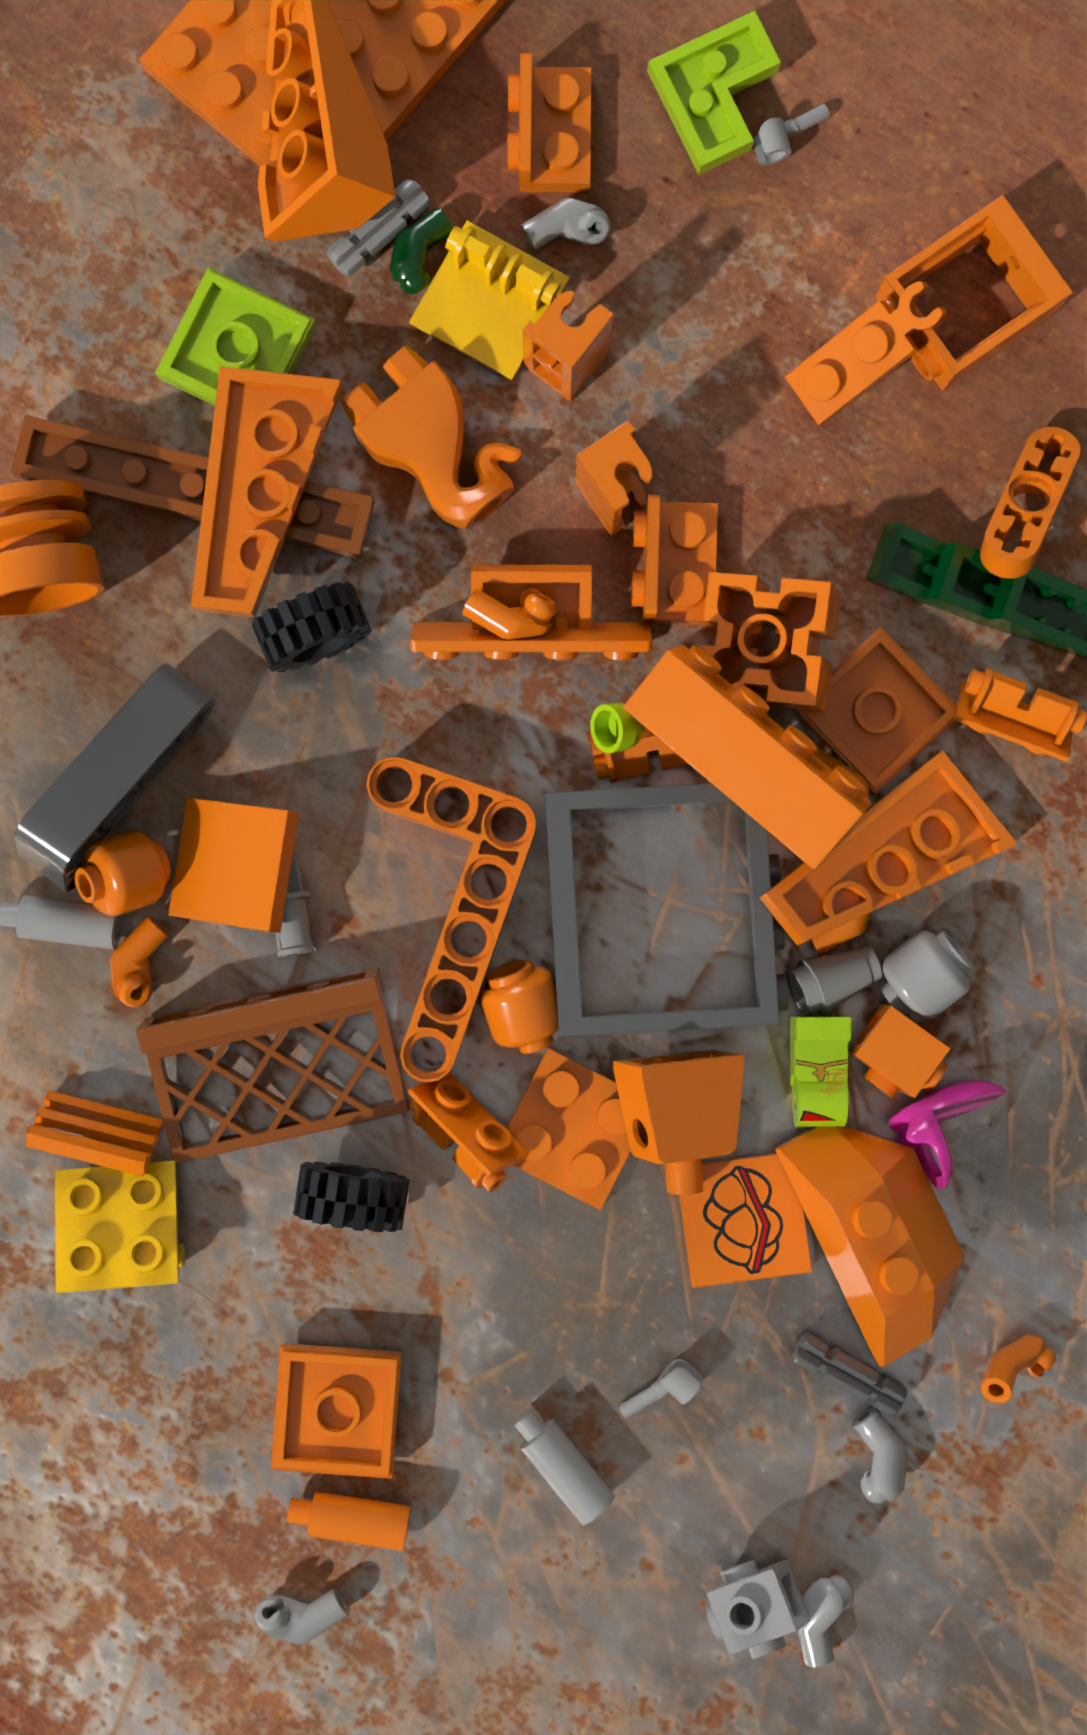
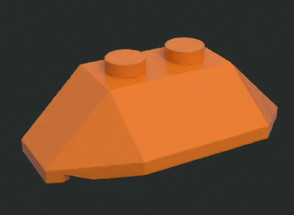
M845 1126L812 1127L774 1148L877 1365L885 1367L931 1339L965 1255L914 1148Z

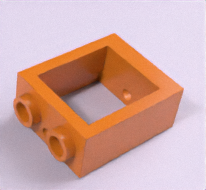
M1003 195L886 275L875 295L877 301L885 300L892 311L896 310L902 292L909 285L925 280L979 242L1027 309L957 359L953 358L933 329H917L910 335L920 349L911 356L916 369L927 381L935 380L942 392L1057 313L1073 293ZM915 304V310L917 314L921 317H924Z

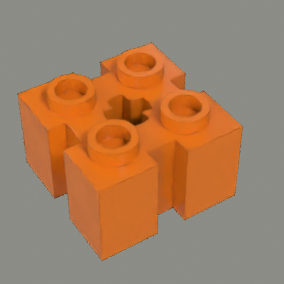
M709 572L703 621L716 628L717 635L715 646L700 645V648L709 653L721 665L722 669L718 674L736 689L743 685L756 694L757 690L768 691L766 701L779 708L826 712L832 664L822 656H818L820 639L835 641L841 592L832 582L782 578L780 593L769 592L770 586L758 576ZM776 629L775 635L780 638L779 646L777 649H773L770 655L766 656V653L757 648L758 640L768 639L770 631Z

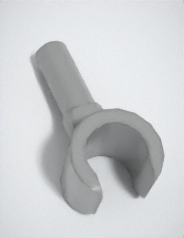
M822 104L785 122L781 118L766 120L760 127L759 133L755 136L753 142L759 164L771 165L787 158L792 152L788 138L794 137L798 133L828 119L830 113L827 106Z
M675 1359L667 1365L656 1382L620 1404L619 1410L623 1417L627 1419L653 1402L660 1400L668 1392L684 1405L701 1389L702 1384L700 1381L702 1380V1375L687 1361Z

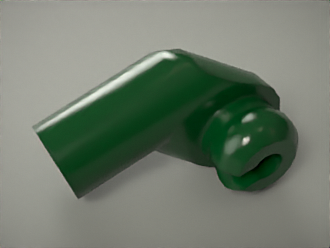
M439 207L400 232L395 239L389 271L393 281H399L402 291L406 294H416L429 285L431 275L424 267L427 251L447 238L453 230L450 221Z

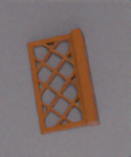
M378 967L145 1018L136 1030L141 1054L146 1053L172 1158L173 1161H176V1164L409 1112V1104L384 1002L383 985ZM373 1011L378 1035L366 1053L336 1035L347 1017ZM337 1019L330 1031L318 1024ZM305 1027L324 1039L308 1066L277 1048L288 1030ZM278 1032L272 1043L259 1037ZM245 1040L265 1052L250 1078L245 1077L219 1061L229 1043ZM330 1043L360 1061L344 1088L314 1070ZM220 1045L213 1057L201 1050ZM380 1045L385 1064L373 1058ZM186 1053L207 1066L191 1092L169 1079L164 1057ZM271 1056L301 1074L286 1100L281 1099L255 1083ZM366 1066L389 1079L393 1099L369 1104L350 1091ZM212 1070L243 1088L228 1113L223 1112L197 1096ZM307 1079L337 1096L327 1114L311 1117L291 1105ZM249 1092L279 1110L269 1127L253 1130L233 1118ZM173 1095L184 1101L178 1112ZM344 1101L355 1107L338 1111ZM190 1105L221 1123L210 1140L185 1145L180 1120ZM285 1114L296 1120L279 1124ZM226 1127L238 1133L221 1137Z

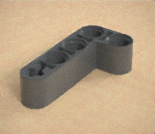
M168 663L157 668L23 817L14 834L18 856L67 893L76 888L75 872L81 867V863L84 860V849L89 844L105 837L193 737L212 712L216 702L215 699Z

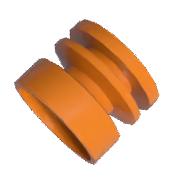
M32 480L0 486V617L33 615L69 608L87 602L101 595L104 591L105 585L97 550L91 545L72 543L87 535L92 528L90 518L81 512L84 510L87 502L84 489L78 483L66 480Z

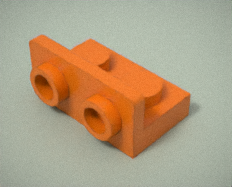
M520 53V74H508V112H519V133H508L507 168L508 170H519L520 192L590 193L591 67H532V53Z
M648 494L645 511L634 512L633 547H644V570H633L631 606L642 607V622L650 624L709 625L703 621L709 572H716L718 503L660 502L659 494Z

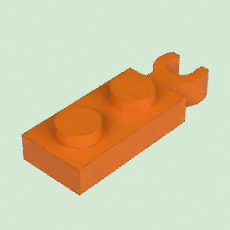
M918 281L909 285L902 292L898 308L892 311L885 300H879L785 376V379L818 425H825L920 349L910 336L917 329H933L945 320L948 312L944 307L936 308L926 317H921L917 314L915 310L916 300L930 288L926 282Z

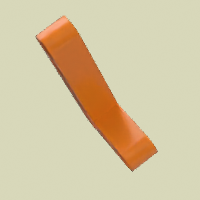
M388 757L381 759L373 765L368 774L366 786L372 801L389 814L473 843L401 1047L400 1058L402 1066L408 1075L417 1081L430 1083L440 1080L447 1075L457 1061L535 838L536 820L534 812L528 804L516 797L404 758ZM393 771H404L411 776L412 780L411 792L408 797L399 802L386 801L380 791L384 776ZM451 790L461 791L466 794L470 804L469 811L464 818L456 822H445L439 818L436 805L442 794ZM516 810L526 819V831L517 841L503 842L493 834V820L500 812ZM489 865L500 868L505 873L507 879L503 894L491 900L478 897L472 885L476 872L482 867ZM475 922L481 925L486 933V946L477 956H463L454 947L453 934L462 923ZM454 979L464 987L466 1003L459 1012L445 1013L435 1005L433 992L440 981ZM428 1036L441 1041L446 1050V1059L441 1067L429 1070L418 1065L413 1055L414 1045L418 1039Z

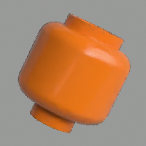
M130 830L89 844L84 849V860L81 863V867L75 872V885L81 898L87 903H92L98 911L110 917L123 915L156 903L165 891L166 883L170 879L171 869L168 856L158 841L150 839L147 835L137 830Z
M525 959L504 964L491 971L486 976L487 984L481 989L478 999L494 1041L502 1047H518L522 1054L534 1053L550 1046L554 1041L552 1034L559 1029L556 983L551 972L542 966H533L530 960Z

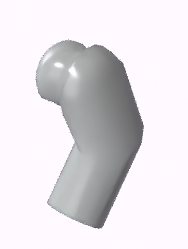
M567 197L521 224L520 229L533 251H536L559 236L585 245L601 243L608 237L611 223L605 211L600 207Z
M333 1588L310 1604L278 1595L263 1598L255 1609V1621L263 1633L280 1640L302 1645L347 1617L350 1611L342 1594L336 1588Z

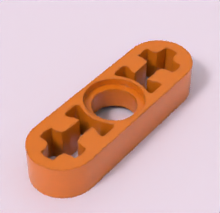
M1043 427L1034 431L1028 437L986 529L980 551L982 564L995 576L1013 579L1027 574L1032 569L1073 477L1080 456V444L1069 431L1059 427ZM1047 453L1057 456L1052 464L1049 475L1039 472L1041 461ZM1022 493H1033L1040 496L1047 506L1038 511L1025 510L1015 502L1014 497ZM1013 528L1022 532L1019 545L1013 553L1002 550V548L1007 544Z

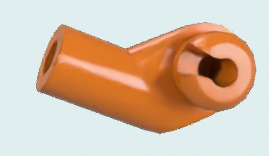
M476 589L468 598L462 615L500 638L511 640L544 635L552 627L550 619L556 612V605L549 597L536 592L526 597L523 607L509 608L481 590Z
M147 916L124 939L110 957L111 981L114 995L128 1007L136 1008L142 1006L150 999L152 981L149 957L169 937L166 930L150 916Z
M1026 1334L994 1352L990 1356L981 1383L983 1396L994 1403L1008 1401L1012 1395L1018 1373L1026 1368L1032 1376L1042 1377L1044 1370L1050 1371L1055 1364V1352L1050 1347L1044 1345L1042 1337L1032 1334Z

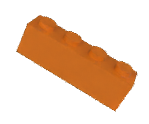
M683 644L668 649L622 708L815 870L872 804L863 796L866 791L865 786L846 769L837 766L832 770L814 755L818 750L817 746L803 732L790 725L784 730L766 715L770 708L758 694L743 685L736 689L718 674L722 669L721 665L705 650L696 645H692L688 649Z

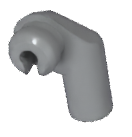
M871 1407L862 1412L853 1421L852 1425L873 1452L872 1469L864 1473V1477L860 1482L861 1490L869 1501L881 1504L885 1500L894 1501L905 1489L908 1452L903 1442L879 1410Z
M838 1575L832 1576L829 1579L820 1578L802 1596L811 1620L798 1630L804 1663L808 1667H821L833 1662L834 1655L828 1628L842 1614L843 1610L848 1609L853 1603L854 1593L852 1586L845 1578Z

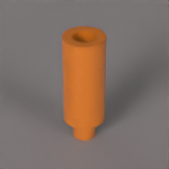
M315 1491L313 1501L291 1497L287 1513V1523L308 1526L307 1536L404 1552L411 1506Z

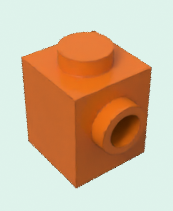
M880 1004L849 1046L848 1054L869 1068L863 1078L893 1099L898 1091L916 1098L921 1090L929 1093L941 1080L948 1067V1064L942 1060L950 1048L893 1006Z

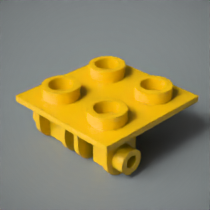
M467 220L462 229L455 226L451 231L445 245L449 252L416 308L409 324L504 377L513 380L524 361L523 329L529 321L536 324L553 300L563 292L570 277Z
M176 1161L151 1162L144 1177L103 1166L55 1170L56 1293L179 1284V1267L185 1266L186 1257L184 1244L178 1243Z

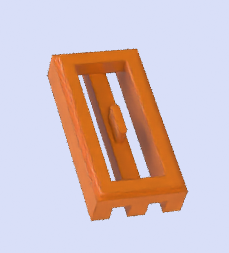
M48 1090L44 1097L43 1107H39L35 1114V1124H30L26 1131V1147L144 1177L163 1134V1119ZM50 1127H51V1128H55V1129H59V1130H63V1131H66V1132H70V1133L82 1135L83 1137L77 1136V1135H73V1134H69V1133H65V1132L58 1131V1130H54V1129H50ZM107 1142L114 1143V1144H118V1145H122V1146L129 1147V1148H133V1149H137V1150H140V1151H136V1150L124 1148V1147H121V1146L109 1144V1143H107Z

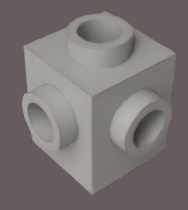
M754 1559L730 1567L720 1572L724 1583L706 1593L710 1602L706 1608L710 1628L717 1640H724L729 1655L749 1649L752 1659L771 1654L787 1646L783 1636L798 1631L811 1620L788 1559L758 1570Z

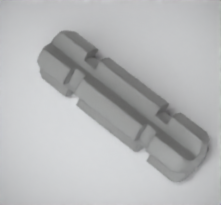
M410 179L405 180L395 189L396 197L359 229L349 230L351 236L348 238L341 236L327 249L326 253L329 260L341 274L345 276L353 275L366 263L364 259L366 255L370 254L373 257L408 226L406 222L408 218L412 217L415 220L429 208L430 200L417 182Z

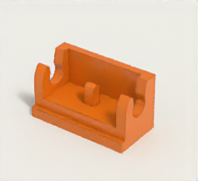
M571 290L558 295L536 324L529 321L523 329L524 367L570 402L610 352L614 316L612 312L599 304L586 315L585 321L580 326L566 325L562 320V313L571 307L574 300V292Z
M629 420L576 456L575 485L611 537L625 528L621 514L622 509L629 505L627 497L629 492L633 495L634 502L639 507L644 508L646 505V492L632 471L633 466L638 470L639 477L645 483H650L652 478L650 462L634 440L635 429Z

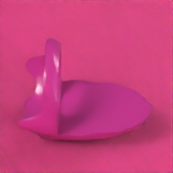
M982 1080L951 1084L931 1091L903 1108L889 1119L888 1125L890 1129L898 1132L899 1138L896 1143L914 1148L930 1182L936 1188L943 1189L948 1186L952 1176V1161L939 1123L982 1107L1007 1093V1091L1002 1086ZM930 1146L933 1147L939 1159L941 1169L933 1157Z

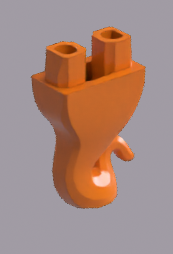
M407 345L403 346L383 365L386 375L398 387L395 393L382 403L369 386L363 382L342 397L340 402L354 427L353 430L359 444L375 461L412 474L421 484L432 509L444 521L459 528L471 529L491 515L512 494L514 490L512 480L499 467V463L518 462L522 458V452L520 449L502 443H491L483 446L473 460V470L478 483L469 488L460 487L459 470L465 438L463 405L460 395L452 381L434 360L427 364Z

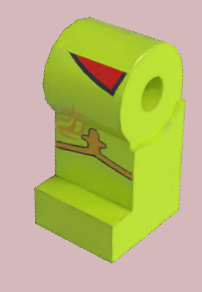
M789 1015L790 1085H792V1108L795 1127L846 1126L849 1104L848 1041H851L852 1017L846 1015Z

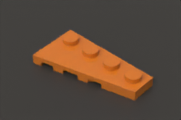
M220 366L191 607L195 611L246 617L256 616L342 391L343 385L341 380Z
M942 750L865 811L815 870L805 862H802L759 898L798 946L1018 845V843Z

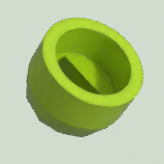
M626 703L602 704L592 714L590 722L591 735L595 745L604 753L626 751L636 746L642 737L645 726L622 708Z

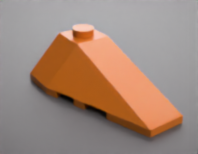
M272 0L270 3L266 73L275 78V91L271 109L263 112L262 132L271 135L269 165L265 164L259 167L258 192L265 239L272 242H280L359 229L396 197L387 142L328 0Z

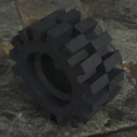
M341 582L333 583L328 588L323 585L316 587L313 592L306 593L304 591L295 595L296 598L290 601L285 599L276 604L277 608H270L262 612V616L256 617L252 624L270 671H277V673L284 672L289 668L290 671L296 670L304 664L310 666L318 663V660L325 657L327 659L337 655L336 652L348 650L353 647V643L361 642L366 638V635L371 633V627L355 588L348 582L343 585Z
M303 1162L300 1166L293 1214L294 1216H299L300 1219L312 1220V1223L320 1225L331 1224V1227L342 1229L343 1227H348L356 1231L368 1229L373 1232H383V1230L396 1232L397 1230H402L410 1179L390 1171L362 1168L352 1164L347 1166L330 1162V1164L324 1162Z

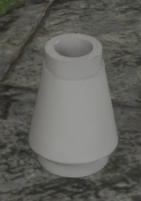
M866 946L859 950L854 949L801 959L798 962L797 968L788 971L787 979L791 994L800 1011L806 1016L815 1012L824 1016L869 987L872 983L881 980L882 969L874 951Z

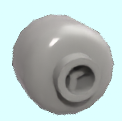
M928 930L916 932L884 958L882 969L888 982L880 989L888 1002L905 1015L911 1010L920 1018L930 1020L937 1017L968 993L971 988L968 973L974 969V966L964 951L945 931L935 935Z

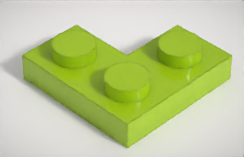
M755 10L648 61L647 72L698 175L752 150L754 140L731 95L779 72L781 61Z

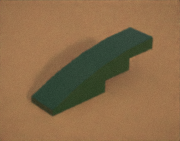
M897 522L884 524L866 581L975 623L1087 658L1086 589L1035 567H1032L1027 574L1018 578H1001L990 573L984 567L980 559V551L958 541L947 544Z

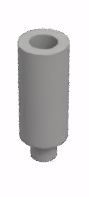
M24 895L19 904L0 902V926L16 928L18 938L113 950L119 944L123 915L109 917L98 911L92 903Z
M530 1408L514 1421L513 1425L525 1438V1441L520 1446L521 1451L581 1525L592 1522L611 1505L615 1499V1494L554 1419L543 1423L534 1410Z

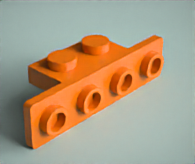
M472 564L471 594L476 589H479L509 608L523 607L526 597L536 592L549 597L555 602L556 612L550 619L552 627L542 636L505 640L473 621L414 622L410 636V650L412 652H424L426 657L438 660L455 658L460 655V652H484L485 657L496 660L516 658L519 656V652H543L545 657L555 660L573 659L579 656V652H603V655L609 659L629 660L638 657L639 652L652 651L650 623L591 622V565Z

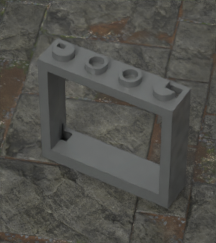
M712 783L545 793L559 1037L779 1024V1011L788 1010L787 978L785 974H776L775 950H784V929L759 898L781 880L778 854H769L767 830L745 812L757 1006L592 1016L582 1015L571 812L733 802Z

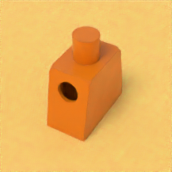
M711 1049L613 1061V1071L628 1143L633 1156L656 1164H665L667 1193L691 1195L703 1192L702 1159L731 1155L736 1149L744 1074V1055Z

